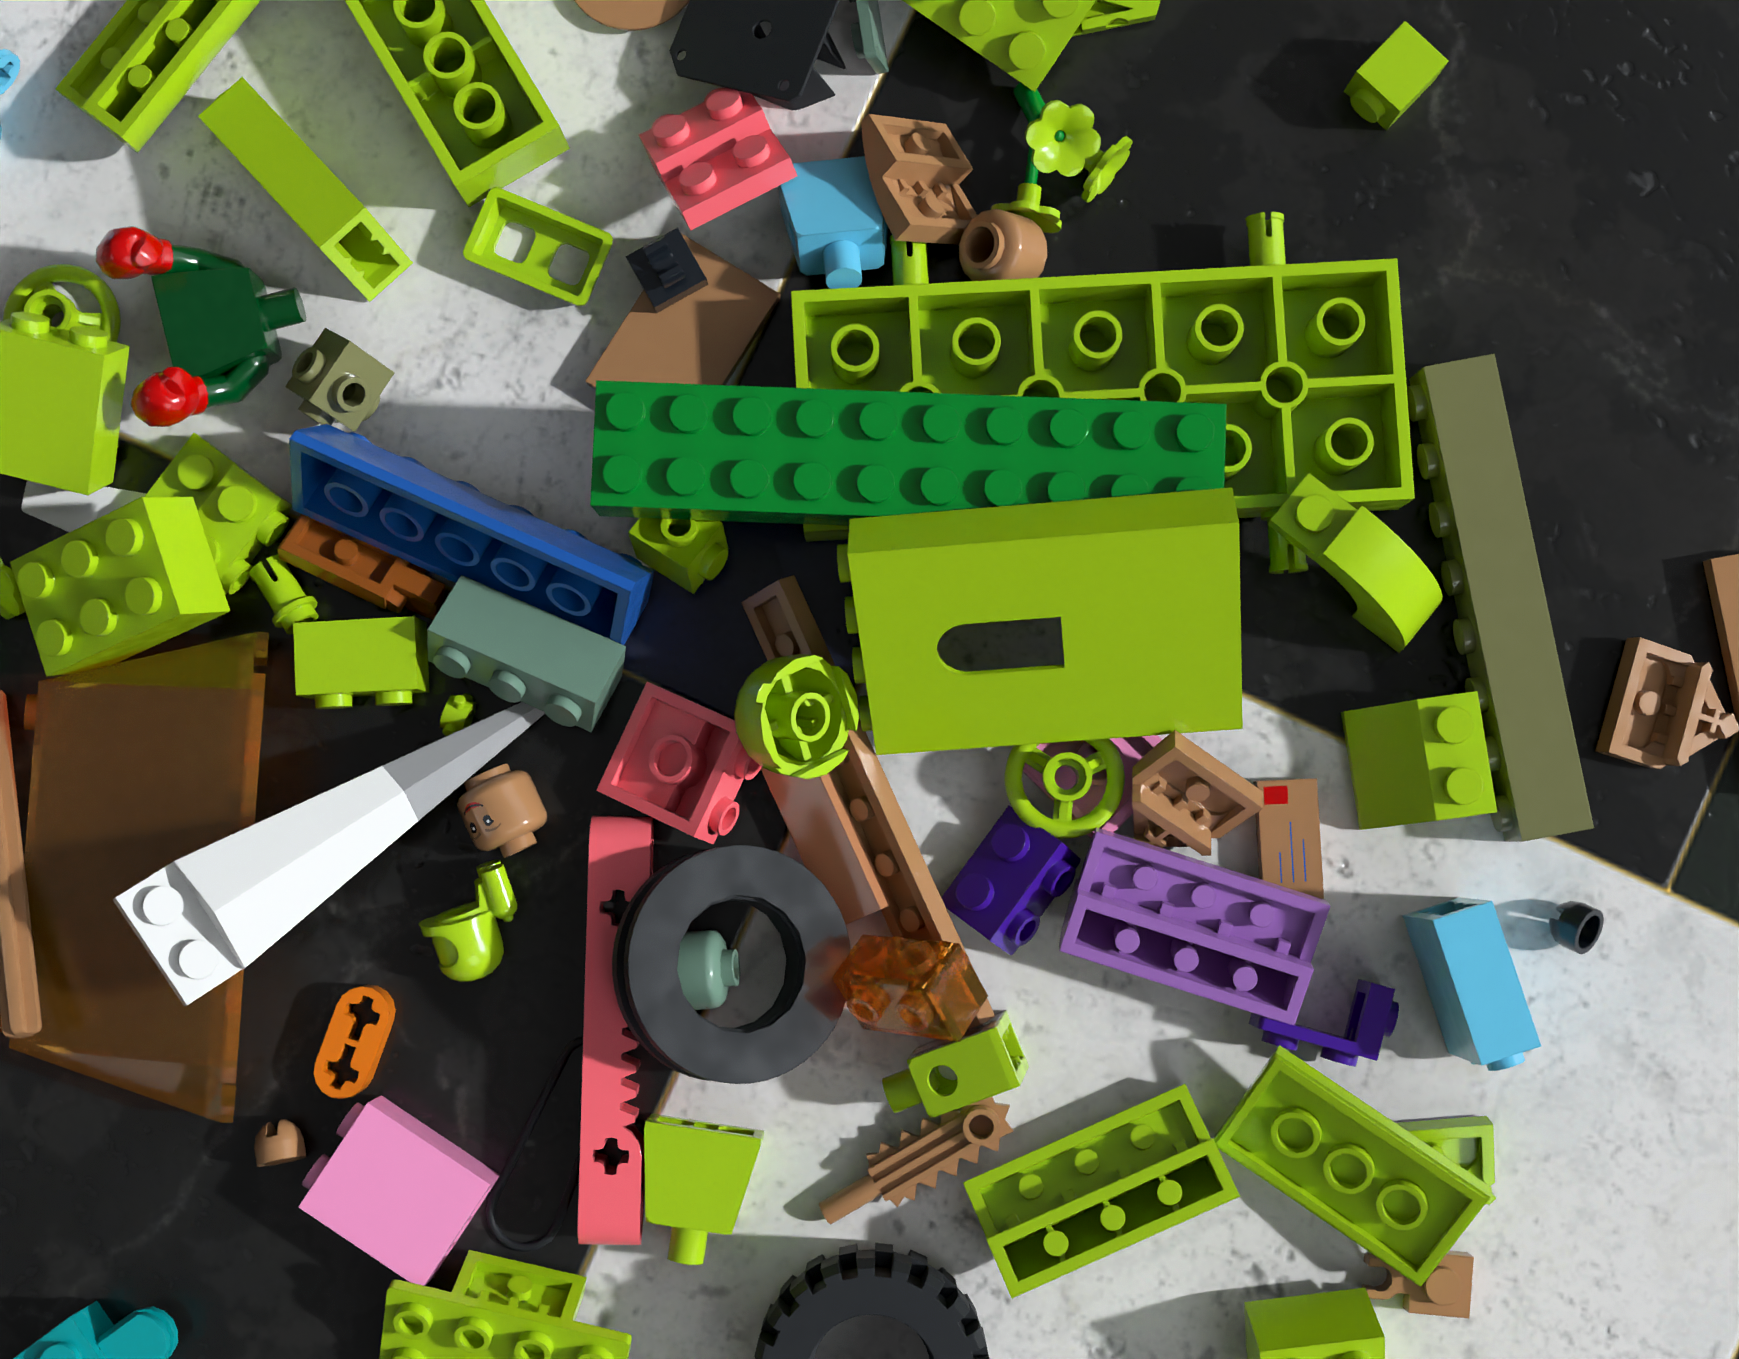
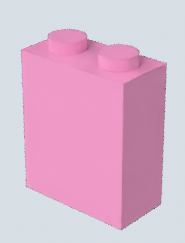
M382 1095L369 1101L365 1107L357 1102L337 1129L336 1134L344 1139L330 1158L323 1154L303 1180L302 1185L309 1189V1192L299 1205V1208L410 1283L425 1286L435 1276L497 1182L500 1174Z

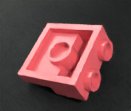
M723 87L716 88L707 94L704 102L679 115L665 114L655 120L651 129L639 134L656 174L690 231L797 177L790 156L770 129L763 109L750 93Z
M646 682L596 791L690 836L714 844L718 834L722 836L728 834L738 819L739 804L734 799L743 780L753 779L762 766L754 761L745 751L736 733L735 720Z

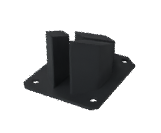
M690 0L669 50L676 73L679 77L750 93L755 97L789 110H800L835 96V93L816 71L814 64L816 59L846 69L828 32L840 0ZM760 23H771L772 28L768 36L765 35ZM685 51V58L678 60L679 53Z

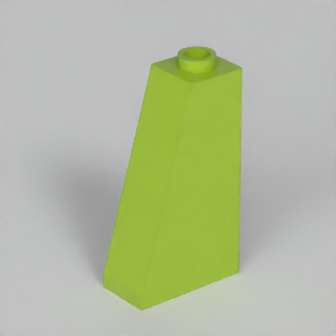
M243 77L228 90L220 94L210 106L198 115L203 123L369 302L413 264L365 206Z

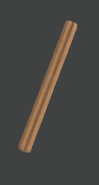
M0 690V1015L2 1032L6 1038H26L40 1032L42 1020L6 694Z

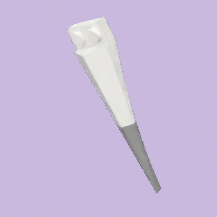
M523 702L516 704L179 858L115 897L113 901L183 1006H187L251 964L529 728L545 712Z

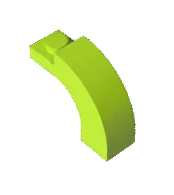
M1310 473L1306 475L1268 523V526L1330 573L1356 602L1357 610L1352 617L1398 653L1406 647L1442 602V591L1435 577L1423 561L1397 534L1364 506L1357 510Z

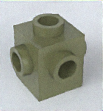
M324 328L314 345L304 350L295 361L292 368L293 376L285 387L304 399L298 410L320 425H332L334 421H337L355 432L361 422L370 418L376 411L380 402V394L394 375V372L348 339Z

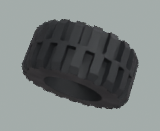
M875 1243L874 1250H858L857 1244L839 1247L838 1255L826 1259L821 1254L809 1261L806 1265V1270L798 1277L792 1275L781 1287L779 1297L775 1303L769 1306L763 1320L754 1355L755 1359H814L823 1337L839 1323L862 1315H881L896 1319L912 1328L922 1339L929 1359H989L984 1330L979 1322L976 1308L968 1294H962L958 1289L956 1279L943 1267L936 1270L930 1266L926 1256L911 1249L908 1255L893 1251V1244Z

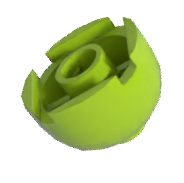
M795 654L770 659L747 677L738 692L734 710L736 733L747 754L766 770L802 779L827 775L845 759L849 752V749H842L847 741L849 730L857 731L859 710L856 691L848 674L839 666H831L822 657Z

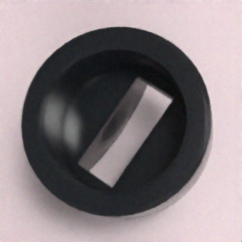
M1568 901L1559 904L1556 907V910L1561 913L1559 919H1549L1550 932L1554 940L1563 947L1578 954L1587 953L1595 945L1601 934L1604 923L1603 913L1582 902Z

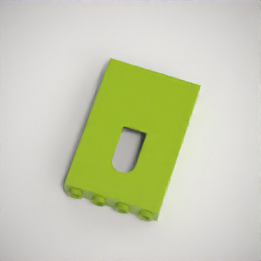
M1232 487L849 519L848 544L837 545L838 572L841 583L851 582L853 596L845 597L846 627L848 634L859 633L860 647H853L852 649L853 674L856 684L866 683L867 695L860 696L859 700L862 731H873L876 755L1165 735L1172 733L1174 730L1179 733L1243 729L1239 519ZM1061 617L1064 664L960 671L945 664L937 651V645L941 636L949 629L958 625Z

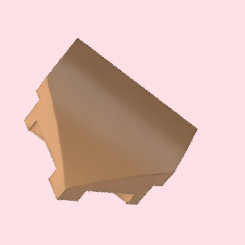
M1641 637L1627 638L1596 752L1650 769H1661L1666 765L1682 766L1689 761L1688 758L1692 754L1717 739H1727L1737 733L1739 725L1733 713H1725L1710 681L1713 670L1709 662L1695 663L1690 654Z
M1174 730L1132 767L1134 839L1161 848L1191 847L1200 853L1201 856H1211V838H1221L1262 810L1263 793L1259 788Z

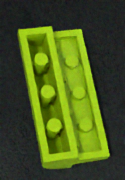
M127 0L55 90L106 128L118 140L138 153L261 0Z
M1186 1084L963 1182L1012 1299L1240 1197L1214 1139H1211Z

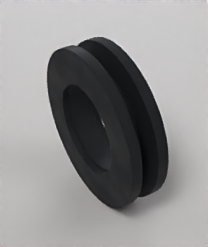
M733 845L693 852L673 860L655 872L638 889L623 913L617 929L612 956V976L617 1002L625 1022L639 1043L658 1061L676 1072L701 1080L730 1084H751L767 1081L793 1070L811 1057L827 1040L842 1014L849 992L852 971L851 947L846 924L835 900L822 882L812 872L792 858L777 851L749 845ZM727 900L748 903L766 914L780 933L786 955L784 984L773 1006L755 1022L736 1028L719 1027L698 1015L683 994L677 971L680 942L691 921L709 906Z

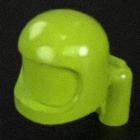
M499 859L485 862L476 867L479 878L474 881L475 902L449 909L439 915L424 919L419 923L422 935L432 938L440 962L439 968L441 972L452 980L468 982L481 979L492 973L501 962L504 948L496 917L503 919L504 922H511L513 914L517 910V901L504 864H501Z

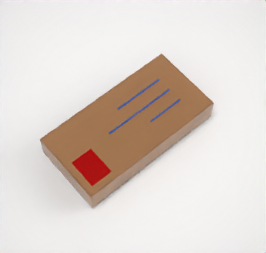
M1317 778L1253 781L1254 786L1263 793V809L1255 814L1259 879L1324 899Z

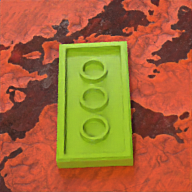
M1280 1045L1214 1137L1217 1148L1420 1287L1491 1198L1492 1187Z

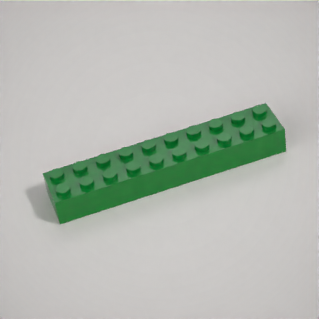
M596 380L590 506L599 516L849 526V519L1219 489L1224 488L1227 404Z

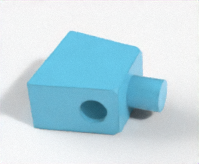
M865 156L793 163L797 177L778 186L781 214L800 272L807 276L825 274L826 284L830 289L857 288L862 282L861 270L879 269L885 264L889 228L877 203L870 182Z

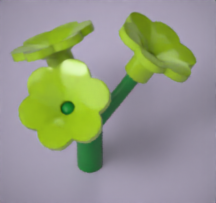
M1019 83L1013 93L1028 122L1025 130V140L1029 145L1025 181L1018 186L1017 201H1013L1010 204L999 203L992 205L991 210L1000 209L1030 218L1044 233H1057L1061 230L1062 226L1060 212L1052 207L1040 206L1042 188L1037 185L1038 171L1051 173L1057 170L1060 174L1071 177L1080 173L1084 167L1089 171V176L1083 185L1084 191L1081 199L1089 203L1097 194H1101L1110 185L1116 172L1125 164L1130 155L1129 149L1133 141L1128 136H1124L1116 145H1112L1107 151L1103 152L1099 149L1101 146L1100 135L1092 128L1094 114L1090 108L1083 104H1075L1069 107L1060 100H1053L1045 104L1038 89L1034 92L1024 84Z

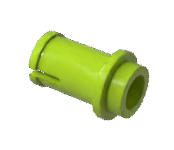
M278 555L266 558L278 579L276 582L271 579L261 562L250 570V578L255 581L275 614L272 618L275 627H283L287 634H293V623L315 622L318 619V614L315 611L318 602L313 596H306L286 562L279 559Z

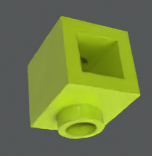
M639 518L628 532L638 560L693 594L705 579L710 581L720 573L728 558V544L723 523L720 521Z

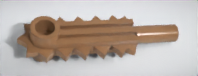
M992 1096L964 1106L961 1111L953 1110L942 1114L940 1123L922 1117L920 1135L901 1130L898 1148L881 1142L879 1152L867 1153L866 1156L869 1162L867 1171L869 1174L821 1201L819 1207L823 1216L831 1225L882 1195L885 1202L891 1200L896 1207L899 1206L904 1197L915 1201L917 1183H922L936 1189L939 1170L957 1176L959 1159L962 1158L977 1164L980 1146L998 1152L1000 1138L1014 1132L1005 1119L1010 1104L996 1103Z

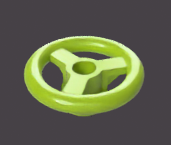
M70 264L48 265L28 274L10 293L3 312L2 321L10 319L13 312L24 311L48 317L50 319L49 326H52L53 317L63 311V320L56 326L57 328L69 331L71 327L75 326L96 328L107 332L108 340L117 342L120 333V309L110 287L92 271ZM72 282L86 288L98 301L101 313H82L76 309L74 303L69 298L56 291L53 283Z
M1111 739L1083 740L1097 751L1086 758L1071 752L1060 753L1051 758L1036 748L1039 744L1014 745L1008 756L1004 773L1006 794L1014 812L1028 826L1034 828L1041 827L1056 838L1069 839L1081 837L1095 831V828H1100L1118 808L1125 786V771L1122 758ZM1025 763L1042 774L1043 786L1047 793L1054 798L1053 819L1040 813L1028 800L1023 787ZM1067 766L1075 772L1076 783L1071 789H1062L1056 784L1055 773L1059 767ZM1106 769L1107 784L1101 801L1085 816L1072 820L1073 801L1080 799L1088 792L1092 784L1093 774Z

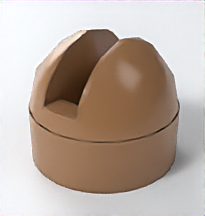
M281 1119L278 1123L277 1131L274 1125L268 1122L262 1126L256 1135L254 1150L257 1167L284 1164L306 1158L304 1138L300 1129L291 1121Z

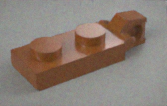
M300 514L277 548L279 559L383 609L388 608L391 611L400 613L405 606L412 612L434 620L446 600V585L426 576L425 569L303 514Z

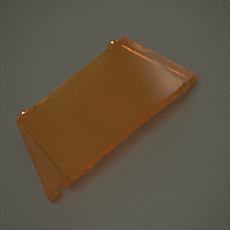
M265 632L249 633L41 680L38 683V694H27L24 712L25 730H35L24 864L42 1028L40 1032L30 1037L10 1038L9 1048L221 1123H233L236 1084L224 1083H236L244 969L189 1005L183 1006L113 899L173 861L255 824L266 674L254 673V666L267 667L269 633ZM0 1015V1032H2L1 1015Z

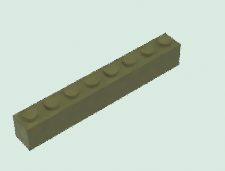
M1495 354L1425 366L1409 379L1410 386H1407L1408 412L1412 422L1418 421L1422 444H1419L1417 447L1418 467L1423 479H1430L1434 502H1431L1429 505L1430 525L1435 537H1442L1446 560L1441 563L1442 583L1447 595H1454L1459 619H1455L1453 622L1454 641L1458 652L1461 655L1466 654L1471 678H1467L1465 681V693L1478 691L1497 808L1496 813H1490L1493 825L1498 832L1503 831L1505 842H1524L1593 829V820Z

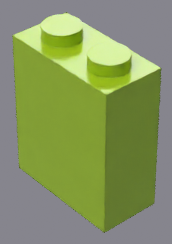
M13 312L10 319L0 321V474L88 496L113 483L130 346L109 341L108 333L100 329L75 326L71 327L69 331L49 326L50 319L46 316L30 312Z

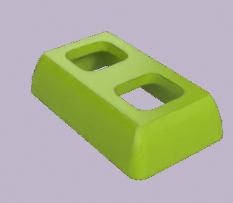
M495 187L489 191L464 247L463 255L474 264L576 306H584L592 294L611 250L613 238L606 231ZM511 222L529 228L536 234L527 258L521 263H515L495 253L496 245L504 227ZM565 244L589 254L587 266L581 280L576 285H569L549 276V269L560 246Z

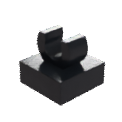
M678 228L626 256L630 267L657 313L708 285L706 276Z

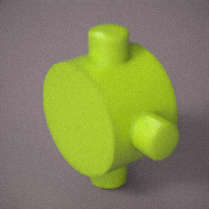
M452 694L449 697L440 719V728L443 729L442 732L445 736L471 725L476 710V702H473V697L470 694Z

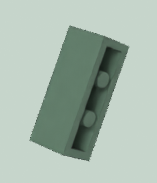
M463 575L460 576L427 629L428 661L434 663L446 675L454 678L466 677L489 687L495 695L508 702L521 701L544 711L551 720L560 725L568 727L576 725L589 732H592L623 674L626 646Z

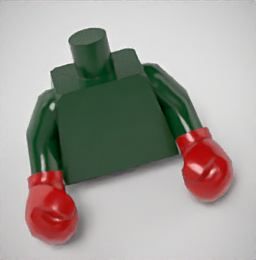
M134 226L110 230L96 248L97 265L102 273L112 279H132L142 274L154 275L151 276L173 367H167L162 372L153 373L133 391L130 405L136 417L150 427H169L185 420L189 416L203 413L206 408L243 401L268 375L270 365L282 359V351L276 329L306 322L304 304L297 288L294 287L267 294L263 280L250 268H246L239 260L201 248L172 245L169 240L157 238L151 233Z

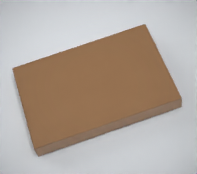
M682 234L706 276L708 285L658 313L643 290L585 381L595 390L596 380L726 385L781 299L780 293Z

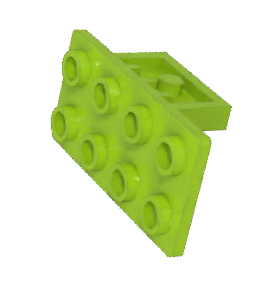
M469 1250L452 1292L397 1279L391 1281L386 1295L379 1359H628L632 1336L628 1333L575 1321L584 1296L587 1277Z

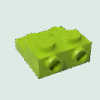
M196 433L191 435L145 495V497L194 498L225 596L227 593L234 594L246 583L250 577L249 572L253 568L250 563L264 545L269 547L282 536L289 524V518L286 516L292 509L291 503Z

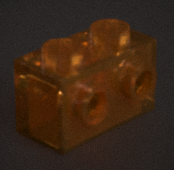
M863 934L833 976L834 982L847 1002L848 1010L857 1018L861 1027L866 1030L960 1042L988 997L969 962L967 954L963 951L960 944L948 941L939 942L908 939L898 936L887 937Z

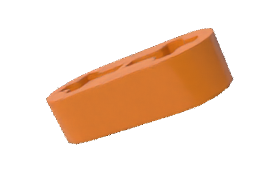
M368 984L350 989L341 996L335 1007L314 1067V1077L317 1086L324 1094L331 1098L344 1099L352 1097L367 1088L374 1077L396 1012L394 1000L383 988ZM370 997L373 999L372 1010L380 1014L379 1021L367 1023L363 1027L360 1037L355 1036L359 1015L351 1012L352 1005L363 1003ZM349 1047H356L351 1060V1068L359 1071L358 1078H351L345 1081L343 1085L337 1083L338 1072L330 1068L331 1062L344 1059Z

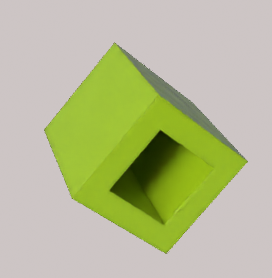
M1404 21L1356 71L1344 92L1350 97L1354 110L1363 119L1371 123L1378 122L1387 131L1435 81L1449 60Z

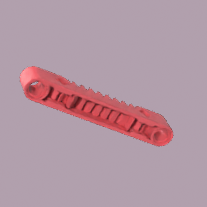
M591 817L588 860L578 1197L579 1244L641 1245L645 1176L644 1139L637 1126L633 1124L639 1115V1108L625 1103V1101L637 1096L640 1085L625 1078L636 1073L640 1067V1060L625 1054V1052L637 1048L640 1043L631 1031L626 1030L628 1025L617 1002L612 976V956L619 923H616L614 913L605 912L604 904L606 901L615 899L616 890L624 891L625 900L630 902L638 889L653 875V817ZM608 1138L617 1139L618 1148L628 1150L629 1154L622 1155L619 1164L616 1166L609 1165L608 1155L598 1153V1150L604 1148Z

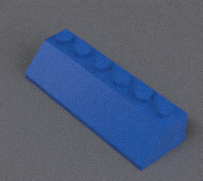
M329 424L295 430L289 438L292 509L296 512L452 582L457 583L461 575L466 576L622 645H625L648 603L655 570L644 566L631 555L617 554L590 542L577 531L561 529L535 517L530 511L521 506L505 504L481 493L476 487L467 482L449 479L427 469L416 459L406 456L400 457L373 445L360 434L347 433Z

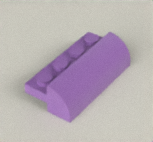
M1095 828L1079 878H1076L1060 935L1059 951L1295 1026L1314 971L1311 961L1331 906L1327 900L1101 828Z

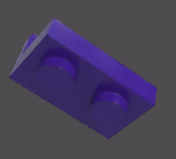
M1008 805L941 898L946 909L1003 951L1013 955L1019 946L1025 945L1033 938L1039 928L1040 917L1053 899L1061 896L1070 887L1076 874L1075 869L1080 864L1081 858L1043 828H1034L1025 824L1014 812L1013 808Z

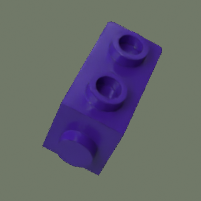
M1358 979L1344 1037L1295 1024V1026L1252 1012L1248 1024L1264 1030L1261 1039L1263 1042L1297 1051L1299 1041H1306L1322 1046L1320 1057L1356 1067L1359 1056L1375 1061L1378 1060L1383 1036L1390 1037L1395 1029L1399 1004L1393 1001L1395 989Z

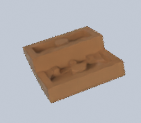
M868 114L861 122L866 165L877 203L895 241L959 245L966 226L971 219L977 216L959 186L973 168L947 125L944 123Z

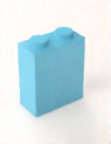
M1458 897L1402 915L1449 1054L1468 1060L1473 1065H1487L1488 1071H1497L1523 1063L1525 1061L1523 1052L1541 1047L1493 901Z

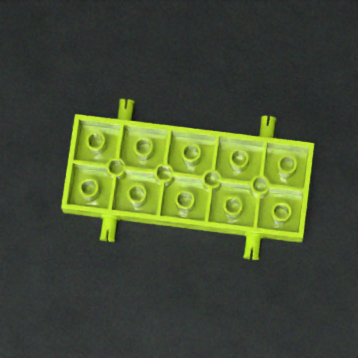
M1265 212L1252 214L1245 218L1248 229L1250 266L929 284L927 243L911 242L912 256L909 257L907 255L906 241H895L893 235H891L889 243L892 254L893 286L791 291L796 388L1227 404L1224 488H1233L1238 518L1261 517V520L1267 521L1268 525L1270 519L1308 473L1357 510L1361 506H1364L1369 511L1398 510L1415 499L1398 260L1393 258L1286 264L1283 232L1284 214L1280 212H1270V220H1265ZM803 524L806 542L848 539L849 526ZM1268 526L1269 573L1282 574L1284 573L1283 570H1288V573L1307 571L1306 554Z

